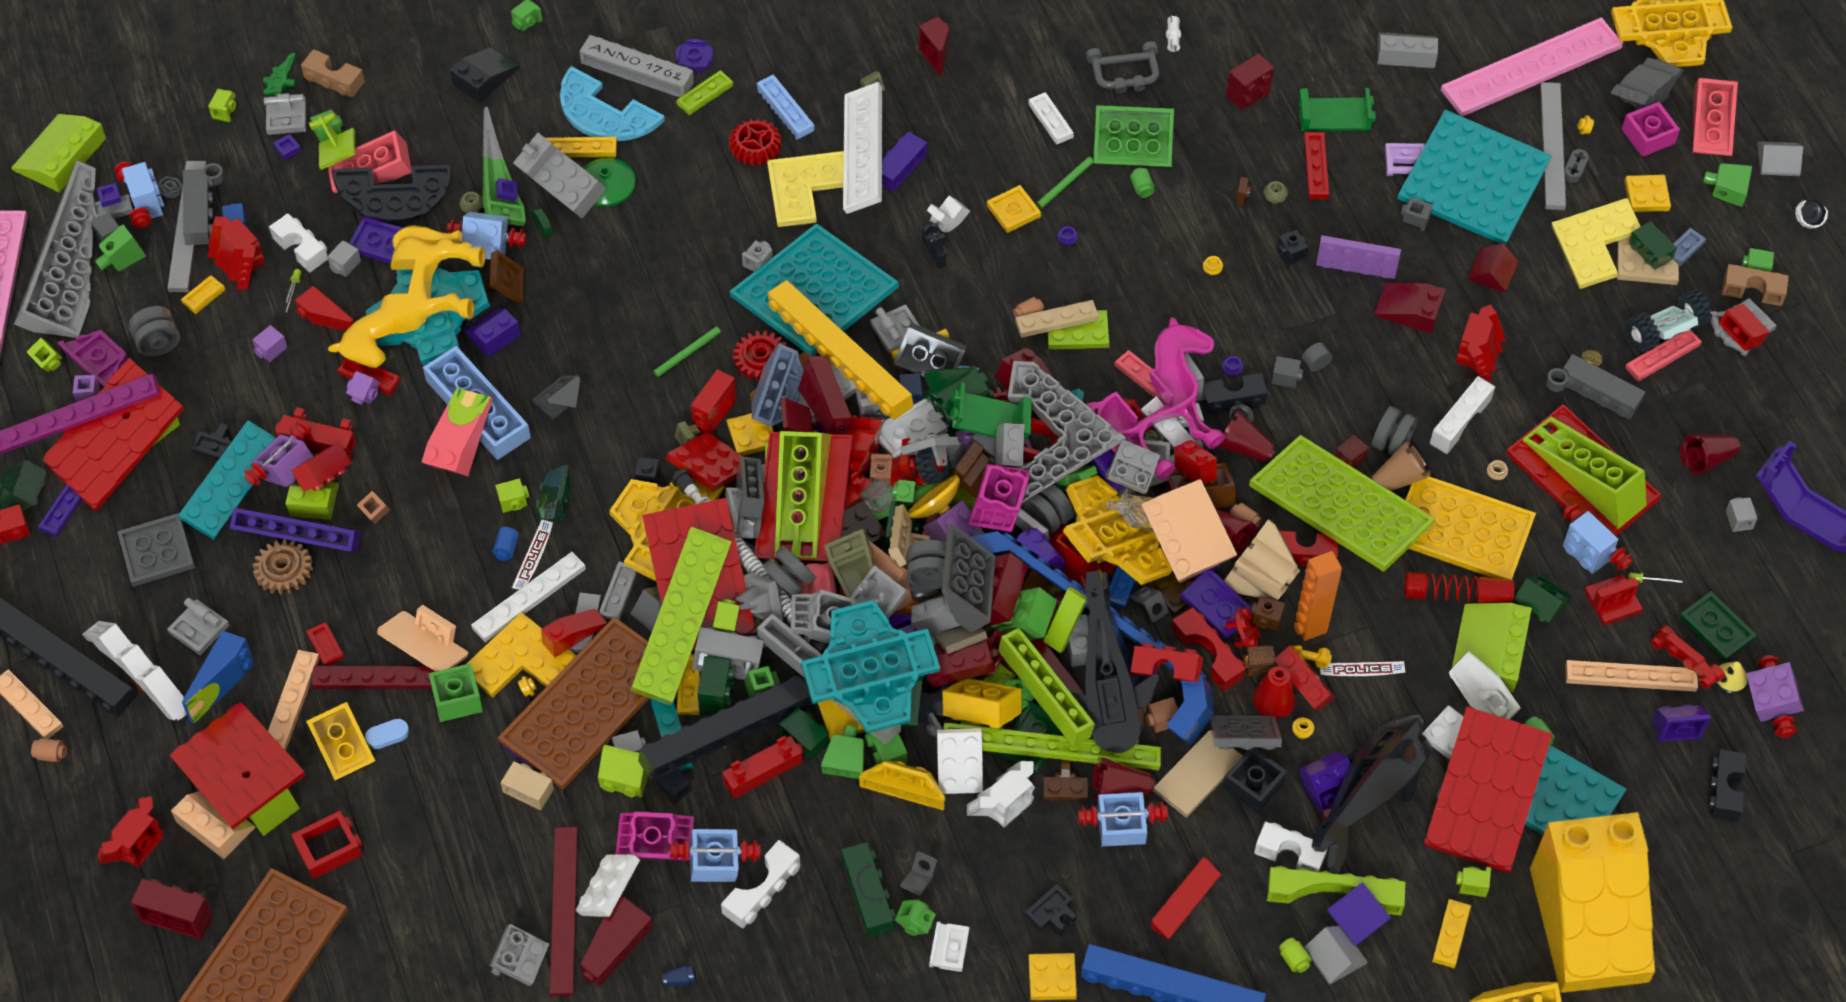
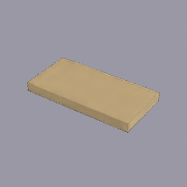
M1209 730L1154 787L1153 792L1187 818L1225 779L1228 772L1243 756L1233 748L1220 749L1215 747L1212 732Z

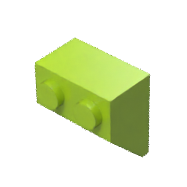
M296 480L290 485L286 499L289 516L331 520L339 483L328 482L316 491H313L311 488L304 492Z
M604 745L598 774L600 788L608 792H621L629 797H642L649 776L638 762L639 753Z

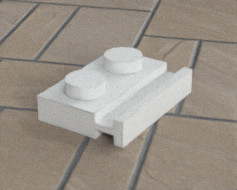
M937 922L929 967L936 966L940 967V969L962 972L969 927L954 924L945 925Z

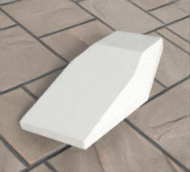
M1470 651L1449 672L1469 705L1474 709L1509 720L1520 709V706L1501 678Z

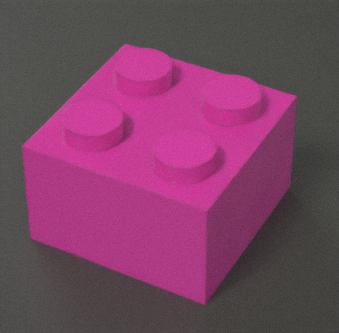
M1660 102L1626 114L1622 126L1623 132L1642 157L1675 144L1680 131Z

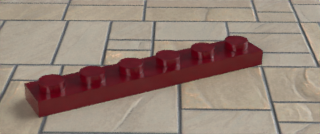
M314 666L312 687L313 689H432L429 673L435 671L428 666Z

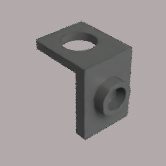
M1145 585L1130 595L1132 601L1144 605L1152 623H1155L1169 613L1161 592ZM1160 603L1161 611L1154 615L1152 608L1154 604Z
M933 712L929 713L928 725L926 727L929 734L937 740V730H943ZM951 717L944 720V723L957 724Z
M917 851L912 870L903 880L900 887L921 896L932 881L938 860ZM926 860L930 864V869L925 870L921 868L919 861Z

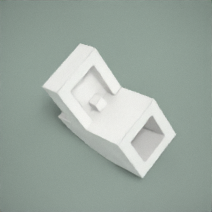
M951 196L947 197L940 208L931 204L927 209L932 214L930 221L938 223L939 229L943 232L953 230L970 212L961 202Z

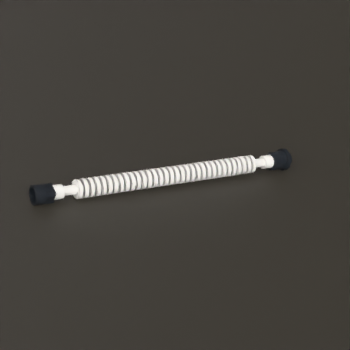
M678 470L673 475L672 484L678 487L684 495L693 499L696 502L695 505L710 501L708 497H702L699 494V489L694 485L695 481L691 478L688 470ZM733 529L740 563L748 574L753 573L771 579V575L762 567L761 561L749 549L742 538L737 536L736 531ZM778 586L782 615L791 625L792 599ZM806 635L804 636V639L822 655L829 646L827 643L810 639Z

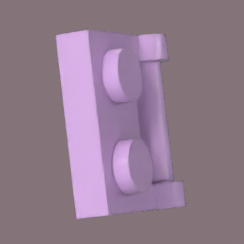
M1386 143V176L1410 174L1413 166H1393V164H1415L1425 144Z

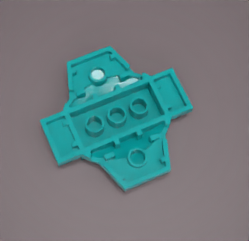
M437 266L432 278L431 298L442 297L449 293H456L460 299L471 298L474 303L473 317L490 306L479 270L448 272ZM396 270L398 283L393 288L391 294H408L413 270ZM382 300L367 309L366 315L378 310ZM441 311L429 316L426 322L417 330L389 334L376 339V343L379 347L401 345L402 342H406L418 350L422 365H425L455 346L460 349L457 334L461 331L460 326L466 318H462L459 313L454 311Z
M874 600L832 610L830 645L824 650L822 656L801 661L812 704L833 699L834 702L837 701L849 707L867 734L910 723L911 690L919 676L940 671L928 628L908 634L902 630L898 631L892 628L889 620Z

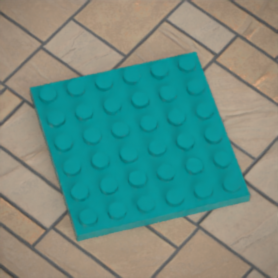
M1444 110L1401 188L1397 199L1408 203L1410 198L1432 204L1431 214L1499 244L1504 243L1506 246L1552 155Z
M816 223L730 290V296L812 357L818 352L813 345L810 346L804 336L797 334L791 324L785 323L777 311L773 312L769 307V291L787 280L844 332L899 288V283Z

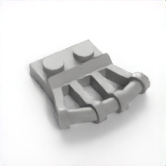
M1750 298L1739 304H1744L1770 332L1775 330L1776 324ZM1726 311L1710 312L1713 314L1710 322L1713 326L1714 334L1717 337H1721L1727 347L1730 346L1740 351L1741 355L1746 357L1750 350L1744 351L1718 324Z

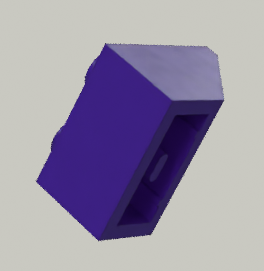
M1337 751L1299 769L1304 787L1321 814L1324 810L1332 809L1345 775L1351 765L1349 758Z

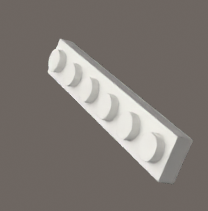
M573 552L569 553L471 624L472 629L486 643L501 632L520 612L523 614L527 613L586 570L585 564Z

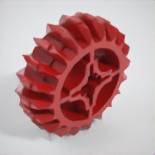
M750 118L749 122L742 121V125L737 124L736 129H732L729 146L733 157H737L738 162L743 161L744 165L751 163L752 167L754 164H759L761 167L762 162L767 164V160H774L775 155H779V149L782 146L781 135L777 127H774L773 123L768 124L766 119L760 122L759 118L756 121H752Z

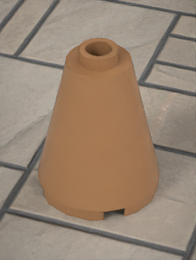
M1407 441L1380 467L1371 479L1389 491H1393L1426 479L1431 474L1429 470L1425 472L1423 468L1426 466L1425 461L1414 446L1409 448L1410 442Z

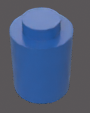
M501 527L499 529L492 551L497 559L506 561L513 558L519 538V533L515 529L509 527Z

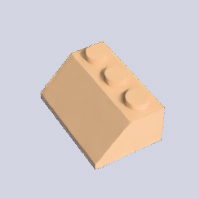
M200 791L186 795L171 810L176 822L223 859L255 828L252 823L245 820L232 830Z

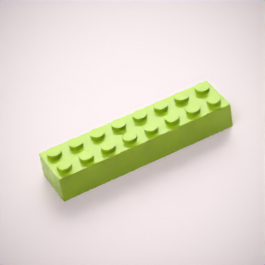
M694 527L690 528L630 689L631 692L669 706L672 705L732 541Z

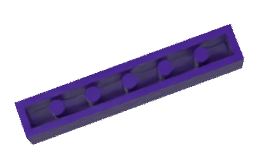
M238 508L233 509L230 529L351 552H358L362 534L360 531Z

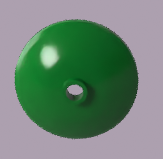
M609 157L599 158L583 167L585 171L607 188L594 205L606 207L620 204L628 199L635 189L636 179L634 171L622 160Z

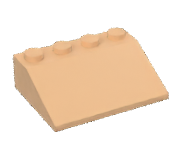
M1201 479L1141 504L1180 583L1237 556Z

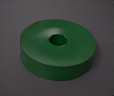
M540 207L532 210L533 222L542 238L547 239L553 236L551 225Z

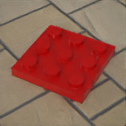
M705 432L668 452L666 460L680 470H688L693 479L714 492L736 479L740 457L744 456L715 438L712 434Z

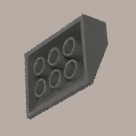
M950 523L947 530L942 593L956 622L972 633L990 623L996 556Z

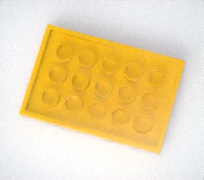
M1432 477L1411 484L1405 501L1435 520L1434 525L1408 549L1491 578L1512 580L1534 521L1535 512Z

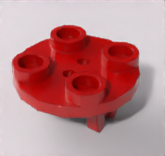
M1247 607L1237 609L1236 616L1227 620L1225 625L1227 630L1233 628L1239 630L1240 637L1235 639L1234 646L1237 648L1246 645L1249 650L1256 649L1258 647L1256 638L1260 637L1259 629L1256 625L1253 626L1251 613Z

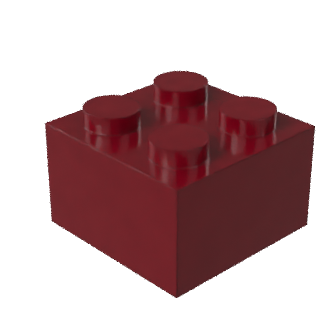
M1258 53L1229 72L1226 96L1240 110L1247 106H1252L1255 101L1261 97H1266L1270 93L1274 67Z

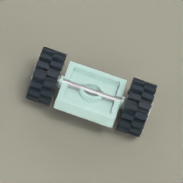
M1692 290L1679 296L1677 307L1671 306L1651 316L1647 315V313H1640L1627 319L1625 330L1628 331L1626 334L1630 337V343L1633 342L1632 346L1636 347L1637 351L1644 352L1659 345L1660 337L1670 339L1680 332L1688 331L1691 328L1695 329L1709 323L1712 320L1713 314L1710 313L1712 308H1709L1710 303L1706 301L1707 297L1703 296V293L1699 292V290Z

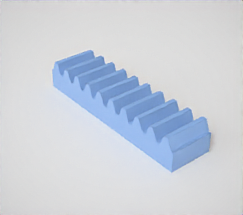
M774 75L757 82L759 94H762L763 99H766L771 109L775 110V114L779 115L780 120H783L788 130L791 129L792 135L795 134L796 140L814 131V124Z

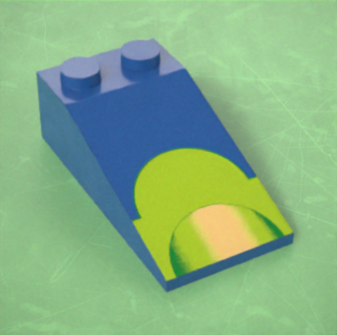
M225 631L221 632L182 700V705L190 723L194 724L245 676L247 670L249 671L252 668L254 659L245 638Z

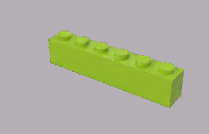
M1017 628L1002 636L998 649L999 653L1070 744L1074 747L1091 738L1095 723L1021 629Z

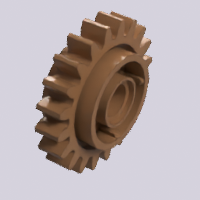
M284 539L282 545H279L276 540L274 547L267 544L268 550L260 549L261 556H255L257 563L253 564L255 570L253 573L258 585L262 584L263 590L269 588L271 594H273L278 589L279 594L282 595L283 590L286 589L290 594L292 587L299 590L298 584L305 585L304 578L311 577L309 571L313 570L312 559L309 556L308 550L303 549L302 544L296 546L295 541H292L288 545L286 539Z

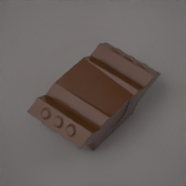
M974 441L958 465L952 468L949 473L950 477L957 475L960 478V484L955 495L958 502L963 500L971 510L978 494L986 464H992L991 460L983 454V447L976 441Z

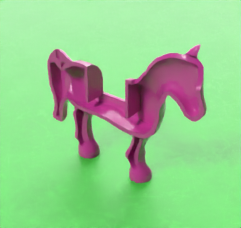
M1171 317L1169 327L1160 333L1155 343V369L1153 368L1149 372L1152 385L1167 405L1139 422L1137 415L1117 392L1109 395L1103 401L1091 402L1086 405L1093 412L1098 409V414L1096 415L1101 416L1114 430L1123 434L1126 437V441L1147 450L1149 449L1143 440V434L1147 428L1158 422L1183 416L1186 420L1190 436L1194 440H1203L1209 449L1216 448L1224 441L1225 435L1220 430L1211 429L1200 420L1196 409L1199 385L1194 374L1188 368L1184 353L1209 354L1213 350L1214 340L1198 329L1178 324L1177 320ZM1119 444L1111 448L1114 454L1116 453ZM1159 458L1154 473L1160 480H1164L1174 472L1176 467L1170 460Z

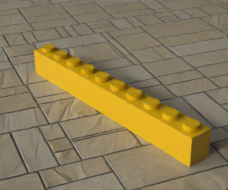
M786 280L768 292V305L773 312L777 311L785 323L791 324L794 331L804 336L806 342L810 346L813 345L821 356H827L831 365L835 369L838 368L847 380H851L860 392L863 391L871 403H876L884 415H889L893 420H896L914 407L912 394L790 282Z

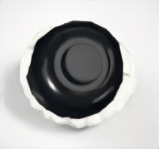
M1810 199L1798 204L1795 215L1797 221L1803 227L1813 229L1825 223L1828 211L1819 201Z

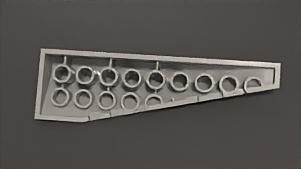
M76 161L20 306L15 325L36 333L74 338L79 336L90 306V263L93 242L91 221L94 218L92 206H94L93 192L95 190L96 168Z

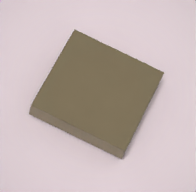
M958 626L933 634L935 641L947 654L987 638L986 632L982 627L972 633L963 626Z

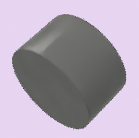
M1320 342L1309 347L1302 355V360L1312 372H1316L1327 366L1333 356L1327 347Z

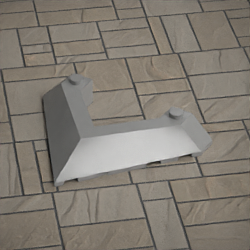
M1013 361L1008 392L1009 402L1019 404L1023 397L1032 398L1031 410L1059 438L1052 447L1046 448L1036 455L1031 463L1019 468L1030 470L1022 500L1023 503L1126 440V437L1114 430L1101 416L1096 415L1090 407L1069 390L1064 389L1052 376L1042 371L1036 363Z

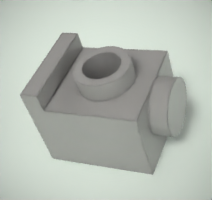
M755 241L742 254L743 266L753 272L773 258L771 246L765 241L761 243Z

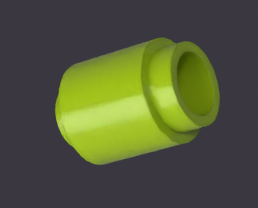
M1290 938L1280 945V954L1293 972L1298 971L1302 973L1310 967L1311 958L1299 941Z

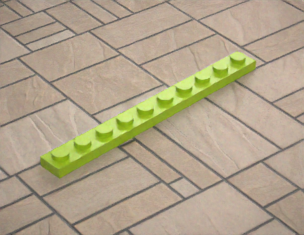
M944 723L943 730L981 728L982 751L1100 764V761L1097 759L1101 757L1132 768L1160 769L1161 747L1136 744L1129 751L1113 753L1099 747L1093 739H1087L1073 747L1065 736Z

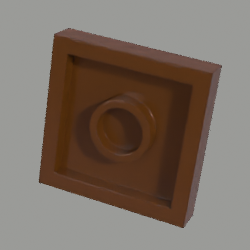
M498 250L492 252L490 279L485 281L487 290L492 292L496 289L516 303L523 301L524 268Z

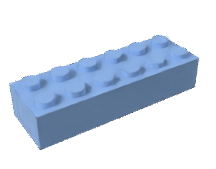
M457 346L423 367L427 383L447 405L456 388L493 397L480 442L497 460L531 438L529 426Z

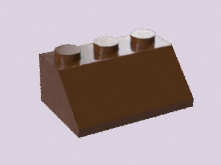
M1226 463L1217 464V479L1204 484V487L1214 508L1224 509L1235 505V483ZM1174 470L1169 476V480L1166 481L1167 492L1194 481L1179 470Z

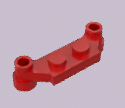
M1664 625L1658 630V634L1650 640L1651 645L1656 650L1665 648L1672 657H1677L1681 660L1687 669L1696 672L1700 676L1698 679L1699 683L1706 689L1725 677L1724 671L1718 665L1712 664L1709 667L1705 658L1676 636L1669 626Z

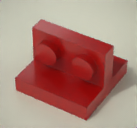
M902 439L901 446L908 445V441L911 439ZM901 453L900 457L892 459L890 477L892 490L895 482H898V480L914 481L916 485L926 483V481L922 480L923 476L918 474L920 470L916 468L918 466V463H915L916 455H902Z
M1622 574L1585 587L1584 592L1603 626L1639 614L1643 610L1635 596L1639 586L1636 578L1627 580Z

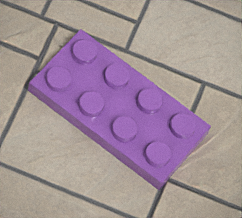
M1321 236L1316 265L1395 279L1401 249Z

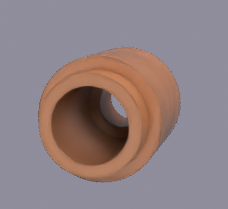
M1032 297L1016 305V308L1013 309V314L1016 318L1041 312L1044 310V306L1040 299Z
M1243 503L1234 505L1230 511L1232 515L1253 522L1257 528L1262 521L1257 512Z
M41 738L34 740L31 747L32 757L41 761L60 762L62 758H65L67 751L66 746L61 740Z

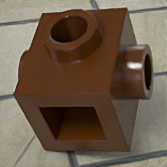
M1260 596L1258 603L1254 602L1251 609V614L1254 615L1252 623L1260 628H1269L1277 631L1285 603L1276 601L1272 597Z

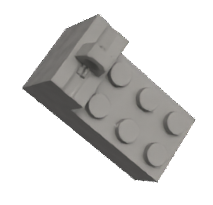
M539 133L535 135L529 144L522 148V153L514 161L518 168L580 218L587 214L607 189Z

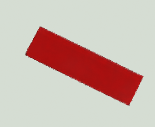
M1205 857L1201 859L1152 919L1150 928L1167 940L1172 937L1221 876V873Z

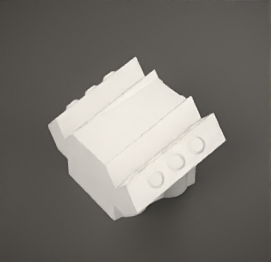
M1020 761L1007 769L1006 773L996 778V783L978 794L977 799L967 804V816H989L998 821L1003 827L1007 826L1032 804L1034 798L1032 792L1035 787L1028 778L1033 774V762Z

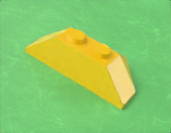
M888 760L860 774L859 782L862 788L940 810L945 808V796L931 772L922 767L914 768L900 761L893 762Z
M1535 982L1484 992L1469 1002H1561L1557 982Z

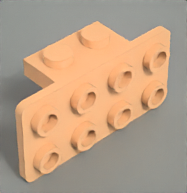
M424 605L417 609L416 618L402 611L380 626L377 631L378 635L435 672L453 668L468 656V651L453 642L456 626Z

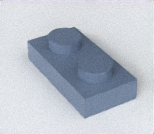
M1688 229L1674 243L1677 249L1673 260L1681 266L1705 244L1706 238L1693 229Z

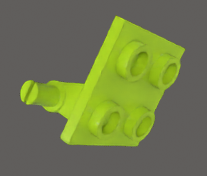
M335 112L326 116L321 115L319 119L309 122L312 130L323 126L329 139L319 143V168L321 170L355 155V130L351 128L337 135L329 125V122L337 120Z

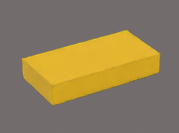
M210 275L181 299L182 304L194 314H197L224 292L225 286Z

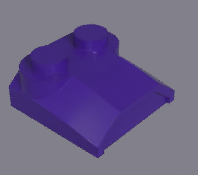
M1029 528L1018 536L1016 540L1021 545L1023 544L1029 548L1037 558L1040 556L1053 569L1057 568L1061 572L1064 571V558L1050 545L1052 541L1037 528L1033 530Z

